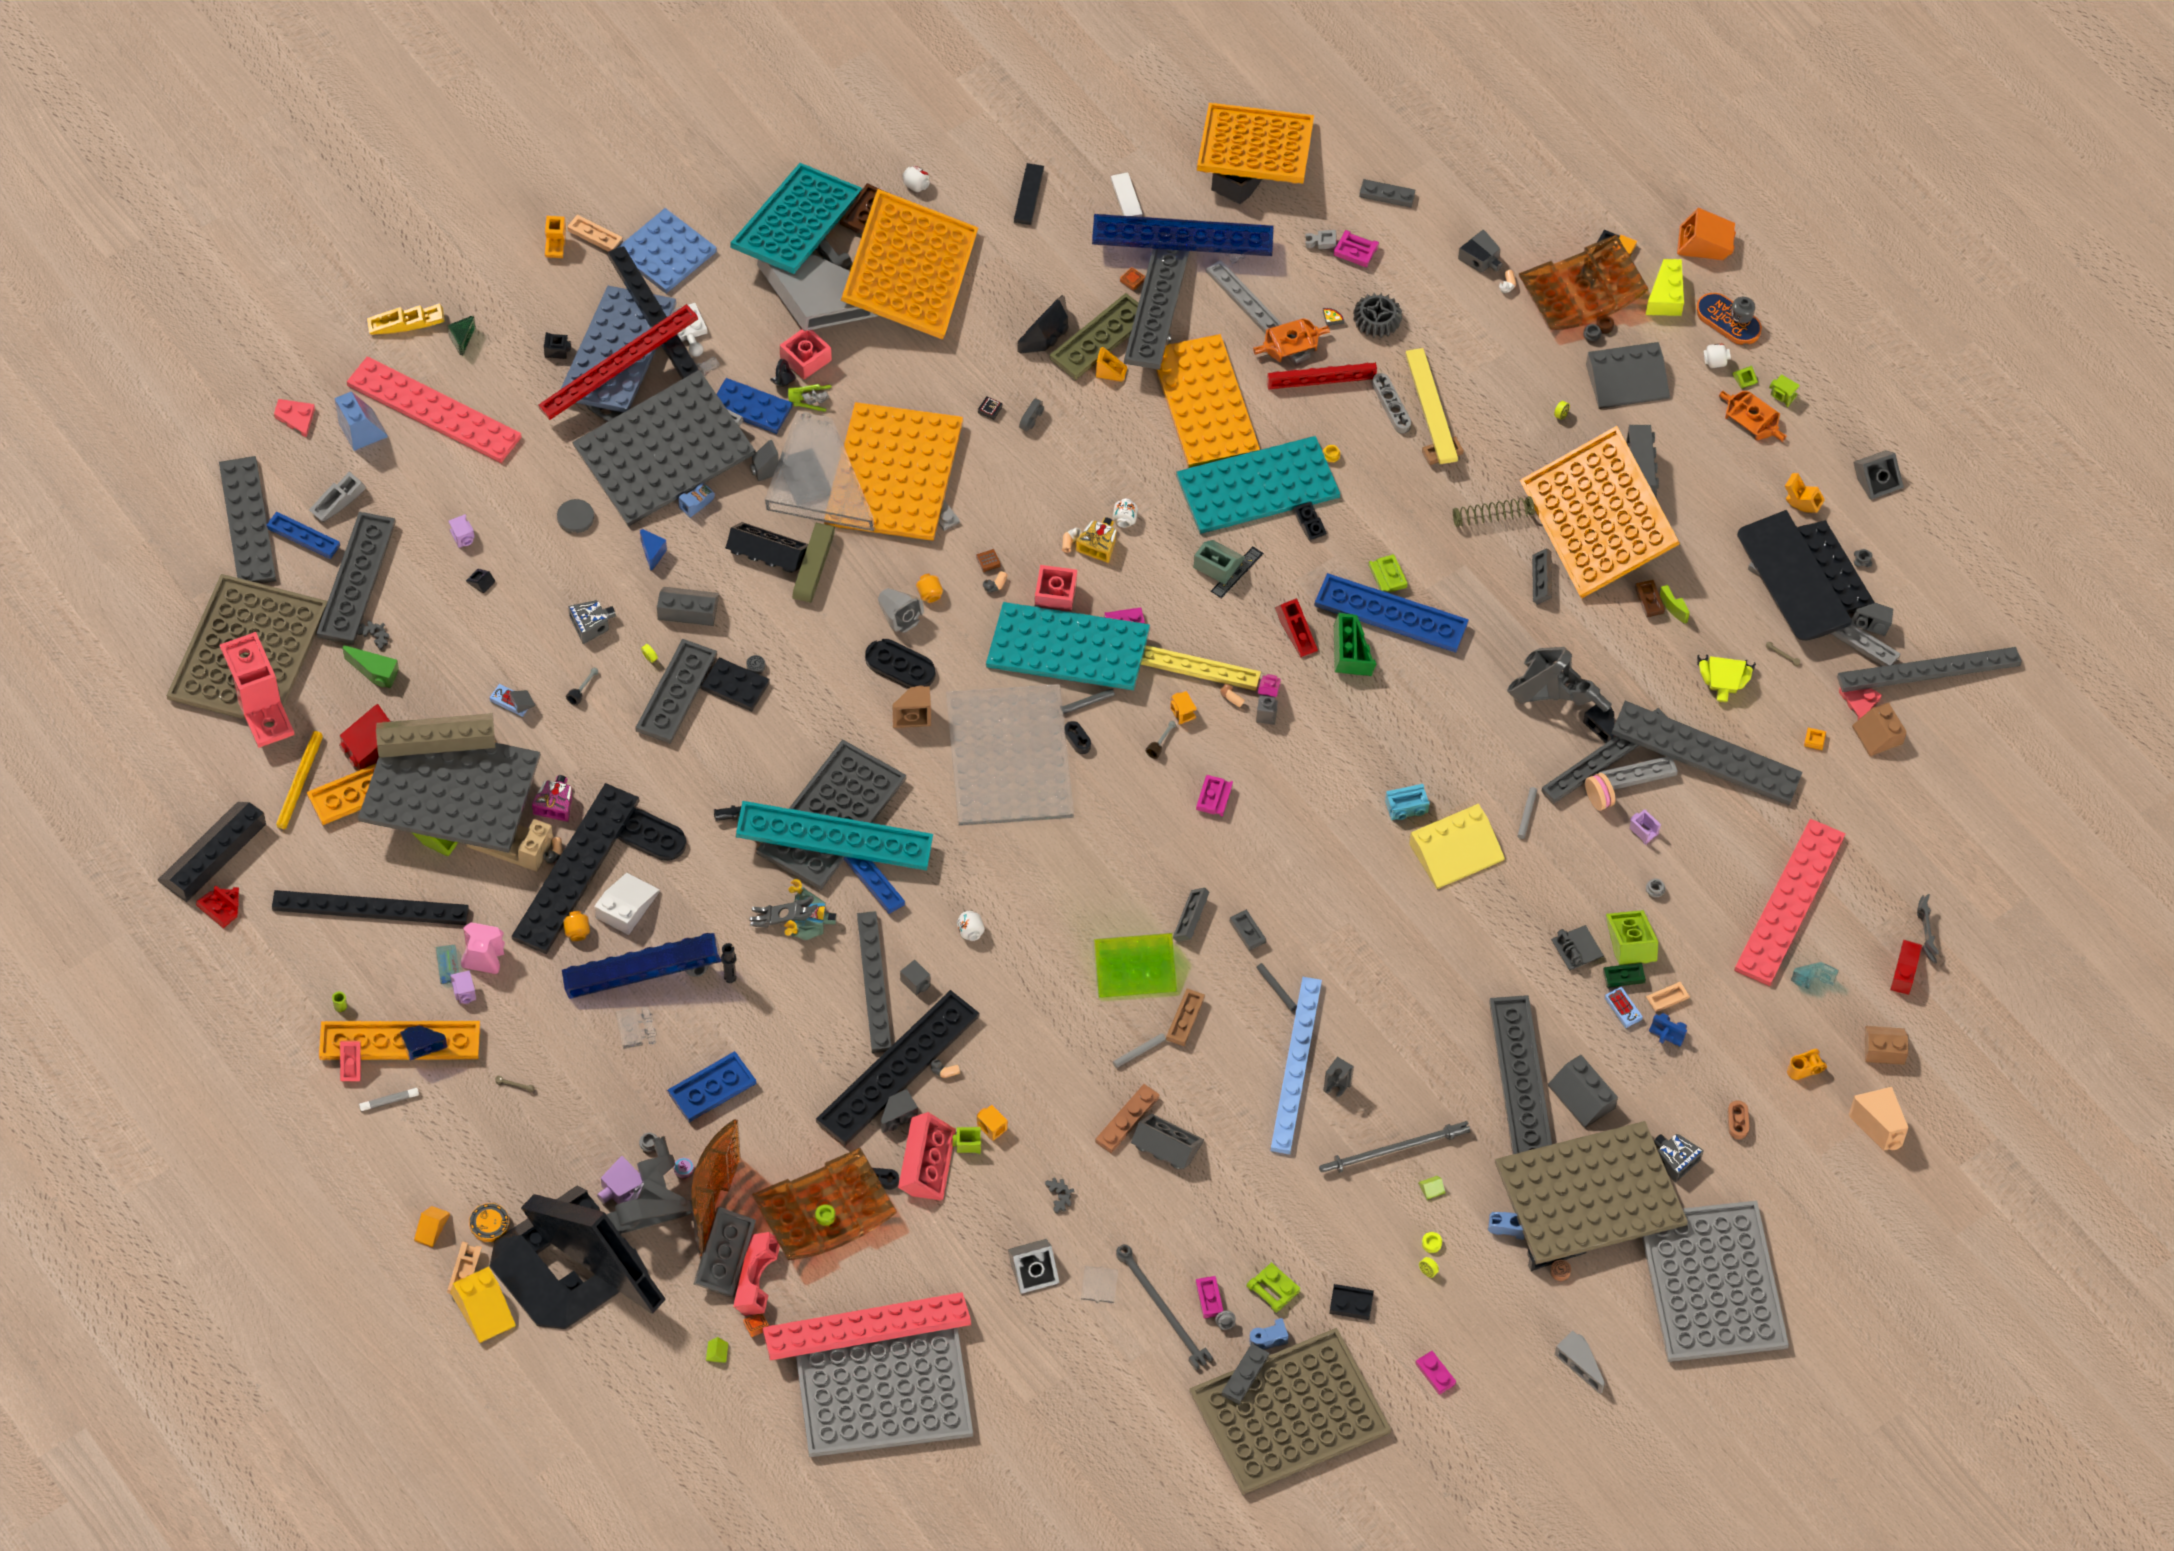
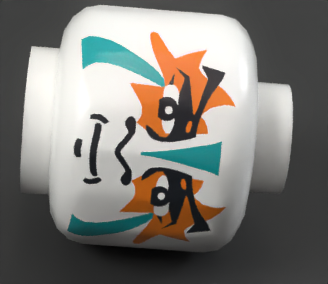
M1122 499L1116 502L1113 510L1114 522L1123 528L1133 525L1137 519V505L1130 499Z
M963 912L957 920L960 935L966 940H978L985 930L981 916L976 912Z

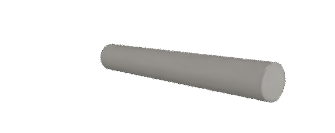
M1534 787L1530 788L1517 836L1520 839H1524L1526 836L1537 794V789Z
M1161 1033L1113 1061L1114 1067L1118 1068L1166 1040L1165 1035Z

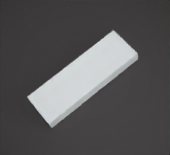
M1128 172L1111 176V182L1125 221L1142 218V211Z

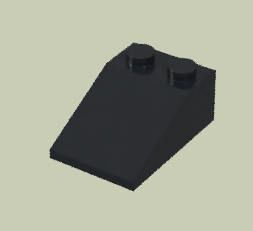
M1213 173L1211 190L1241 204L1252 195L1262 179Z

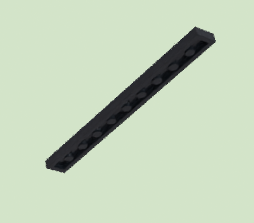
M622 246L608 251L607 256L650 328L667 318L626 248ZM678 334L661 345L681 379L699 370Z
M274 890L272 911L467 925L469 905Z

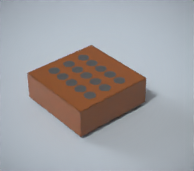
M994 549L976 554L983 572L1001 567Z

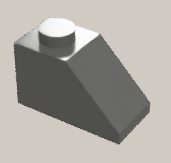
M768 440L752 456L750 470L752 475H756L758 481L779 475V457L772 440Z

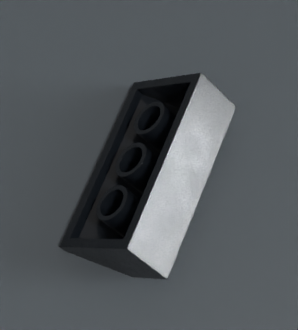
M741 522L731 527L725 549L731 550L732 554H743L748 556L750 560H761L768 566L782 567L783 571L793 573V571L795 572L801 568L808 544Z

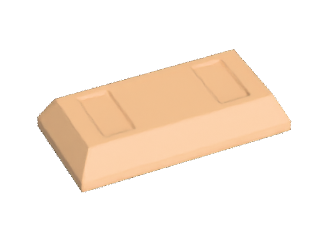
M1678 982L1650 994L1646 998L1654 1011L1658 1012L1690 998L1682 983Z

